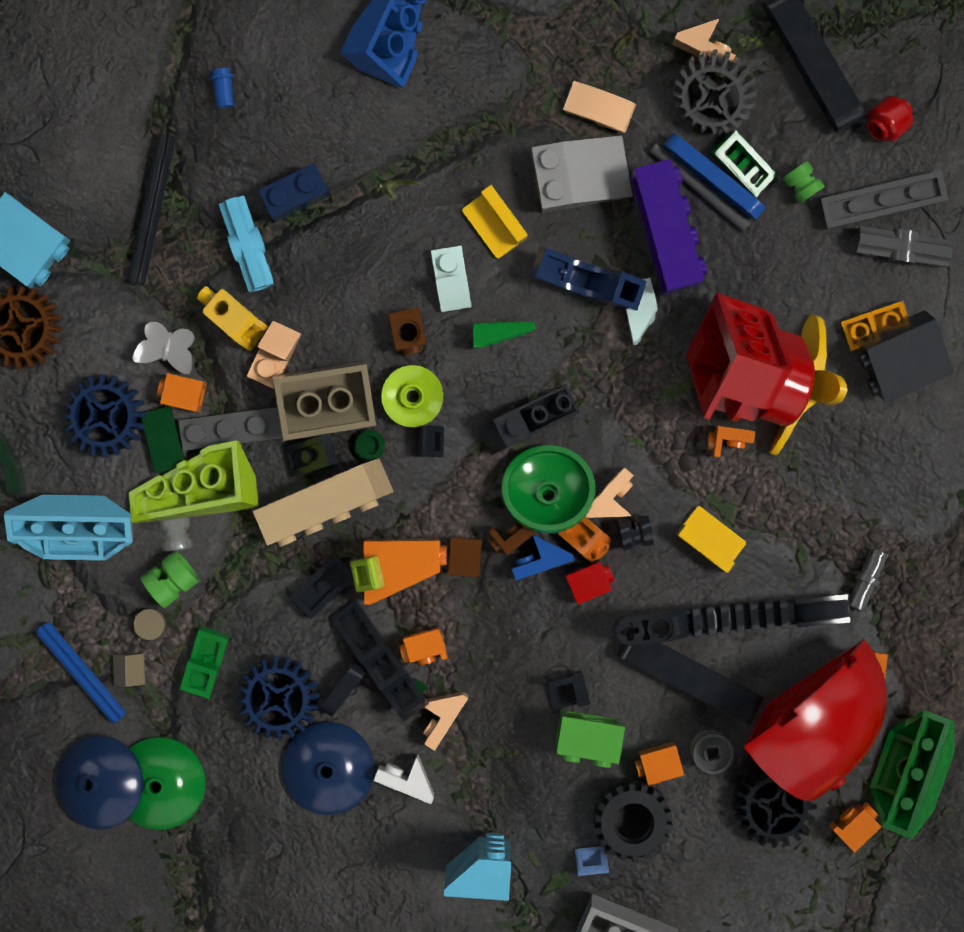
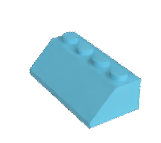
M486 833V837H478L446 865L444 896L509 901L511 875L510 839L504 838V834Z

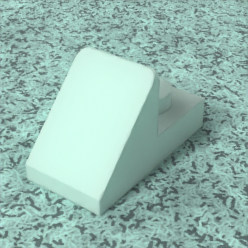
M462 246L431 250L441 312L471 308Z

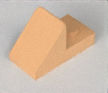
M719 19L678 32L672 45L698 58L700 52L703 51L710 58L712 51L717 49L721 58L728 51L730 52L729 60L733 61L736 56L731 53L732 49L729 46L715 41L714 44L709 42Z
M272 321L257 346L259 350L247 377L274 389L272 376L284 373L301 333Z
M623 467L594 498L592 508L586 517L631 516L613 498L616 495L622 498L633 486L630 480L634 475Z
M459 692L427 699L429 704L425 708L440 718L438 721L432 718L424 730L423 734L427 736L424 742L426 746L434 751L436 750L468 700V694Z

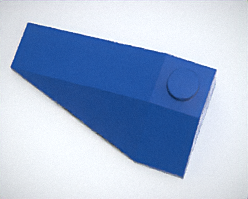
M371 0L353 25L340 54L358 70L397 87L404 88L416 62L418 51L414 50L417 33H421L423 22H420L419 18L422 4L427 2V0Z

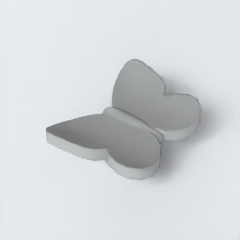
M158 322L146 324L144 331L147 340H143L138 344L132 357L133 361L136 363H151L162 359V361L167 360L179 372L187 375L191 374L193 358L188 348L192 346L195 340L193 332L188 329H178L172 333L168 332L166 327Z

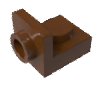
M516 523L506 532L509 537L504 541L496 529L491 527L488 531L492 536L487 540L498 554L504 550L509 555L534 535L536 531Z

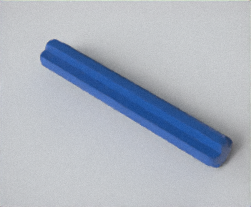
M50 622L41 625L36 631L38 637L109 721L113 724L119 721L126 714L121 705Z

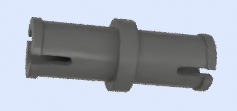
M869 549V554L861 572H857L855 576L857 582L848 601L849 607L862 612L866 611L874 588H878L880 584L878 578L889 556L888 554L877 549Z

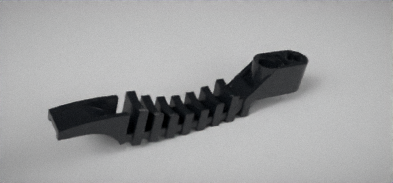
M848 594L794 597L789 600L781 598L777 599V601H749L747 604L739 602L732 603V605L719 604L717 607L709 605L703 606V608L690 607L688 610L673 609V611L624 615L615 620L612 632L619 642L633 646L663 643L683 639L686 636L703 637V633L710 636L717 635L716 632L728 634L732 630L736 632H745V629L759 631L762 627L767 630H773L775 626H779L782 629H790V625L794 624L797 627L847 623L850 622ZM658 619H664L667 625L665 633L655 636L652 632V624ZM628 622L629 625L635 627V632L630 633V638L621 633V629H625Z

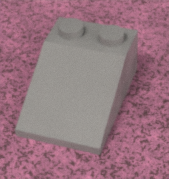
M622 136L565 141L531 148V157L542 213L633 197Z

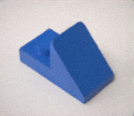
M533 535L540 558L534 559L533 554L515 560L517 566L511 568L517 581L569 563L575 559L572 553Z

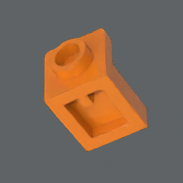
M715 426L714 432L709 431L707 450H712V457L720 458L723 439L727 440L726 446L745 449L746 443H754L755 431Z
M587 517L574 527L558 532L564 540L592 563L607 553L609 544L612 542V539Z

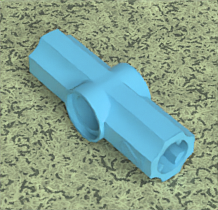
M245 196L230 198L220 203V211L229 236H227L235 261L239 262L248 292L260 291L275 285L264 254L266 249L260 231L254 225Z

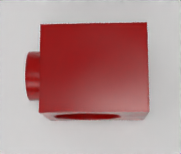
M599 560L565 574L578 605L612 591L610 583L615 582L608 564L602 566Z

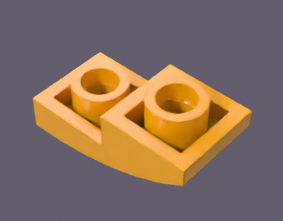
M900 301L842 321L841 324L850 350L853 351L859 349L857 340L909 316L904 301Z

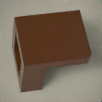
M451 537L448 575L479 576L482 539Z

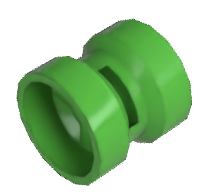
M808 161L782 178L787 187L795 186L794 197L799 204L825 187L821 179L810 176L813 168Z

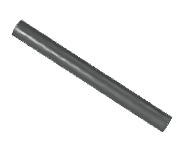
M656 143L650 150V153L659 161L671 159L673 166L678 165L682 180L742 232L751 224L748 219L659 143Z

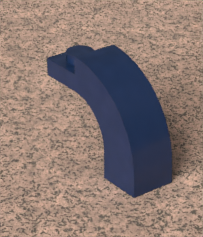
M539 247L530 274L533 278L549 283L550 286L569 293L634 311L638 310L647 281L623 271L594 266L547 247Z

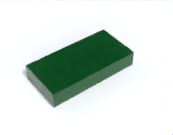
M172 406L146 412V417L141 419L145 425L144 431L155 473L173 470L177 467L178 463L185 460Z

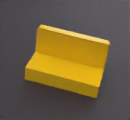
M492 185L481 192V196L462 210L497 259H500L528 237V234Z
M700 506L694 509L676 533L678 537L726 573L734 566V559L746 545L745 540Z

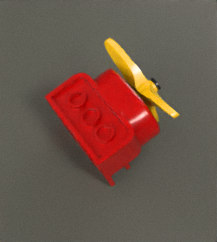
M716 292L686 352V358L703 417L710 420L714 410L726 413L728 420L733 422L739 421L740 418L750 421L758 418L780 425L781 427L769 451V454L775 456L779 454L804 412L817 402L824 405L839 404L844 400L847 393L845 380L838 374L825 370L827 358L825 322L822 317L813 314L807 318L800 336L780 329L775 317L764 308Z

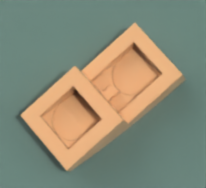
M574 81L563 110L568 114L594 121L599 126L625 133L636 104L609 92Z

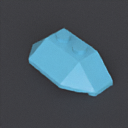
M42 494L5 511L4 514L7 541L13 544L17 543L26 551L42 559L107 560L133 542L131 514L106 496Z

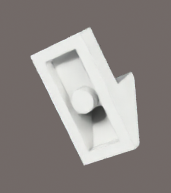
M418 754L409 776L403 775L404 770L398 766L387 763L386 767L379 765L374 778L375 782L432 804L434 792Z

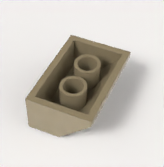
M364 361L272 376L283 441L376 426L367 364Z

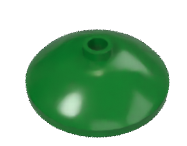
M542 445L530 448L519 454L509 464L503 477L502 496L505 507L519 524L536 532L556 533L568 530L587 516L594 503L596 487L590 467L578 454L564 447ZM547 494H550L554 498L550 501H547L543 497Z
M168 737L147 738L131 746L130 749L136 755L143 772L144 787L141 801L129 819L141 827L152 830L174 828L187 821L199 808L206 789L205 772L198 756L184 743ZM153 781L160 783L161 790L159 792L151 789Z

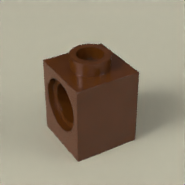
M419 307L388 314L396 351H403L404 356L422 353L421 347L427 346ZM413 325L417 328L418 333L414 340L404 341L401 339L400 330L403 326Z

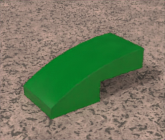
M202 626L199 628L191 657L187 662L180 690L207 699L210 698L230 635Z

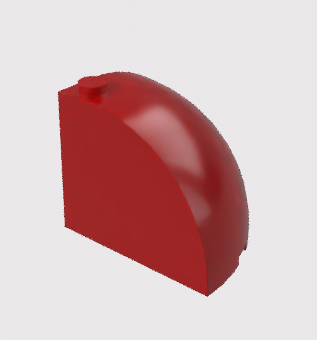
M862 639L766 703L744 745L746 751L761 769L781 788L796 798L804 801H814L830 789L834 791L846 782L845 777L867 755L880 733L887 706L886 683L880 663L866 640Z

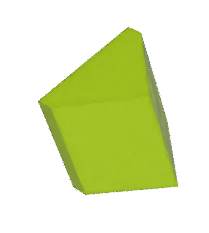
M378 556L350 561L357 592L376 590L385 586Z

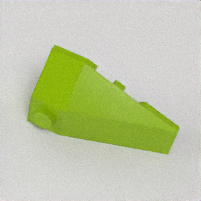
M237 440L207 446L197 456L188 461L183 460L168 473L162 476L158 475L129 492L132 523L226 513L259 507L256 476L240 442Z

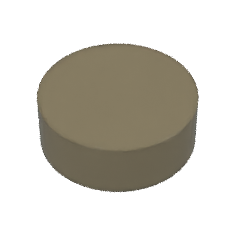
M145 609L138 613L134 620L136 634L145 640H153L160 637L166 628L164 615L156 609Z

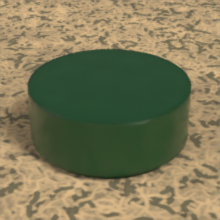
M363 431L355 440V451L364 460L372 461L378 459L385 452V439L377 431Z

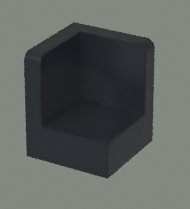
M582 671L546 680L554 710L578 705V707L590 705Z

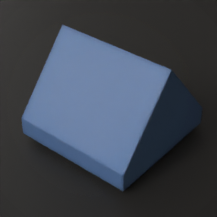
M605 847L575 849L578 876L609 873Z

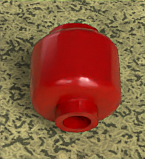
M890 95L883 98L867 114V129L871 136L878 141H896L913 124L912 106L907 100Z

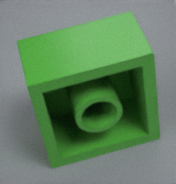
M560 709L554 745L556 754H560L562 756L561 759L564 761L579 763L580 758L592 760V765L611 768V763L619 764L625 725L621 719Z

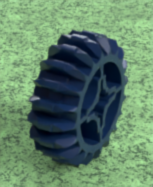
M105 374L99 375L98 384L93 376L87 377L88 388L82 382H78L76 386L81 393L77 394L74 391H69V397L74 399L73 404L69 402L63 403L64 408L71 409L70 414H63L61 416L62 420H71V425H67L63 429L65 432L75 431V434L69 439L71 443L82 440L78 448L80 451H85L90 445V456L95 457L100 448L103 458L109 457L110 448L115 456L121 455L120 444L126 450L132 448L131 443L128 441L129 437L135 441L140 440V436L134 432V429H145L144 424L137 423L138 417H146V412H137V408L145 404L144 400L133 401V398L138 395L139 391L132 389L127 393L130 382L126 380L118 387V376L113 375L110 378L109 384ZM110 390L119 395L120 398L105 405L94 396V393ZM85 401H87L91 415L83 426L81 410ZM126 406L128 420L122 432L121 426L118 423V415L124 409L123 407ZM100 409L110 410L111 416H107L110 417L109 423L98 420V416H101L98 414ZM104 427L109 433H112L115 439L100 442L88 434Z
M273 656L272 666L269 665L266 658L260 660L262 670L257 665L252 664L250 670L254 676L244 673L241 677L248 685L239 684L237 686V690L245 693V696L237 697L236 703L246 704V707L238 710V714L244 715L249 713L250 717L244 721L246 726L250 725L253 721L258 724L254 728L253 733L258 734L262 727L266 728L264 734L266 739L271 737L273 730L276 731L277 740L283 739V730H286L288 736L292 738L295 736L293 726H296L298 730L303 732L306 726L302 719L310 723L314 720V717L307 711H317L319 705L310 702V700L320 697L319 692H310V689L317 686L318 683L316 680L306 682L305 679L312 672L306 670L301 675L298 672L303 665L300 661L297 662L294 668L289 667L291 657H286L283 665H280L279 656ZM282 673L290 676L293 680L285 685H278L272 679L269 680L266 675ZM259 682L262 685L261 689L265 693V702L256 709L253 692L256 683ZM298 687L301 688L303 695L302 708L299 714L295 712L294 706L290 701L291 693ZM290 688L282 699L285 701V704L282 705L280 702H276L266 707L274 696L271 694V691L278 694ZM276 710L282 713L283 716H287L289 720L274 722L266 719L263 715L269 711Z

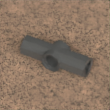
M860 226L855 240V253L888 258L887 261L898 264L914 265L919 263L947 268L952 258L953 241L920 236V233L911 230L892 229V231Z

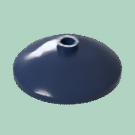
M320 722L306 727L303 732L300 731L289 743L282 762L283 781L291 797L306 810L322 815L343 813L360 803L372 785L375 772L373 754L366 740L353 728L337 722ZM329 766L332 769V775L324 776L321 773V768Z
M93 736L78 741L65 753L58 767L56 787L61 805L75 822L90 829L103 830L116 827L132 816L142 798L144 779L140 763L127 745L109 736ZM88 780H91L93 784L91 790L87 786Z

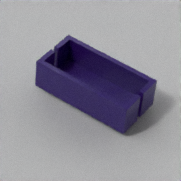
M668 159L635 168L630 179L662 296L699 286L704 282L703 277L707 275V268L703 256H697L696 245L699 244V239L695 226L690 227L687 218L688 214H691L687 196L681 197L679 184H682L683 181L679 166H673L672 160Z

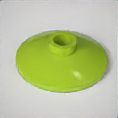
M416 365L404 366L391 373L383 385L381 395L382 404L387 415L396 423L406 427H419L431 422L440 412L444 397L442 385L435 374L424 367ZM410 391H416L419 394V399L414 403L409 402L407 399V394Z

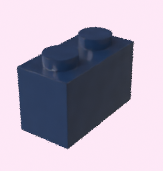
M315 163L258 190L275 222L331 196Z

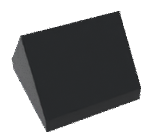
M444 426L416 427V457H443Z

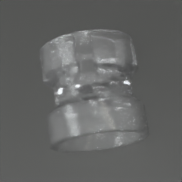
M190 517L159 521L160 530L167 534L162 541L163 551L194 548L193 538L189 536V533H186V530H189L191 527Z

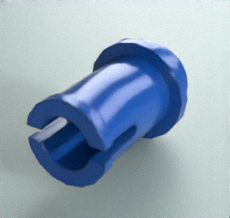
M230 68L211 70L212 76L209 77V80L213 81L216 108L236 106L231 81L234 78V74H230Z

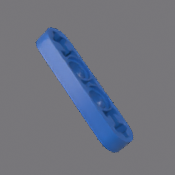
M671 133L663 143L662 147L748 218L756 221L765 211L766 207L756 197L680 136Z

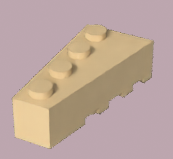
M380 458L268 504L253 511L267 546L277 542L279 547H282L297 540L294 534L305 531L306 535H310L324 529L322 522L332 519L333 523L336 524L350 518L349 511L359 507L361 512L376 507L378 506L376 499L394 491Z

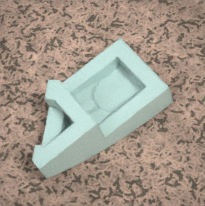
M651 278L642 279L647 281L638 310L625 309L633 345H637L641 341V336L648 326L654 322L655 313L658 310Z

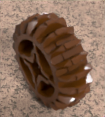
M20 285L16 294L13 287H7V297L0 292V317L10 307V310H8L9 319L5 325L0 326V338L14 337L17 345L21 346L22 353L10 351L0 340V360L4 357L3 366L10 367L14 361L15 368L20 370L23 368L25 360L28 368H34V357L40 363H45L46 358L43 352L54 355L55 350L50 347L51 342L54 344L61 343L59 338L54 337V332H63V327L54 326V322L62 320V315H51L56 310L57 305L56 303L46 305L49 296L42 294L38 297V289L31 288L27 294L26 286ZM19 303H31L38 309L42 317L27 318ZM18 321L30 324L27 325L26 330H23V334L11 331L15 330ZM44 326L40 341L35 347L31 348L34 332L42 329Z

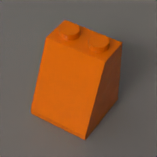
M441 539L365 540L364 558L379 557L385 586L376 590L364 591V605L376 603L440 573L441 565H447V545H441Z

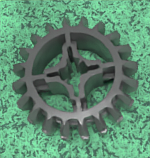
M717 49L712 51L710 58L705 51L700 52L699 60L694 56L690 57L688 65L681 66L679 70L681 75H677L674 80V84L677 87L673 90V96L678 97L675 101V108H684L680 116L681 118L691 117L690 127L694 126L696 122L701 124V133L705 132L707 126L711 127L713 135L718 133L720 126L725 133L730 131L731 124L736 128L740 127L742 119L746 120L750 117L751 112L749 109H754L756 101L753 98L757 96L758 89L752 87L756 82V78L754 76H747L750 72V66L739 67L742 61L741 57H737L734 62L729 60V51L725 52L723 58L719 57ZM712 72H718L724 74L725 76L719 77L714 75ZM695 77L699 81L698 86L702 91L696 100L691 88L692 80ZM733 85H736L739 92V103L736 106H733L731 103L732 98L728 93ZM710 89H713V92L715 89L718 91L722 89L719 96H717V92L715 95L709 94ZM705 108H713L718 112H713Z

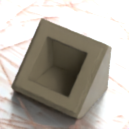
M145 653L113 654L114 686L130 687L145 685Z

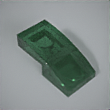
M0 432V464L5 463L7 493L27 492L19 458L10 441L3 432Z

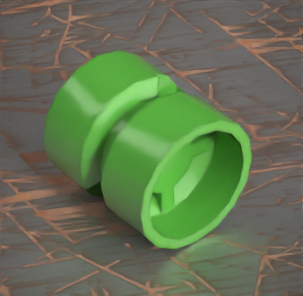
M176 550L161 561L162 567L154 566L140 577L145 588L163 608L168 607L179 598V591L187 592L200 582L194 569Z

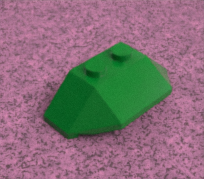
M922 710L917 715L890 729L870 785L871 794L881 818L882 828L913 839L934 812L954 756L953 720L927 710Z

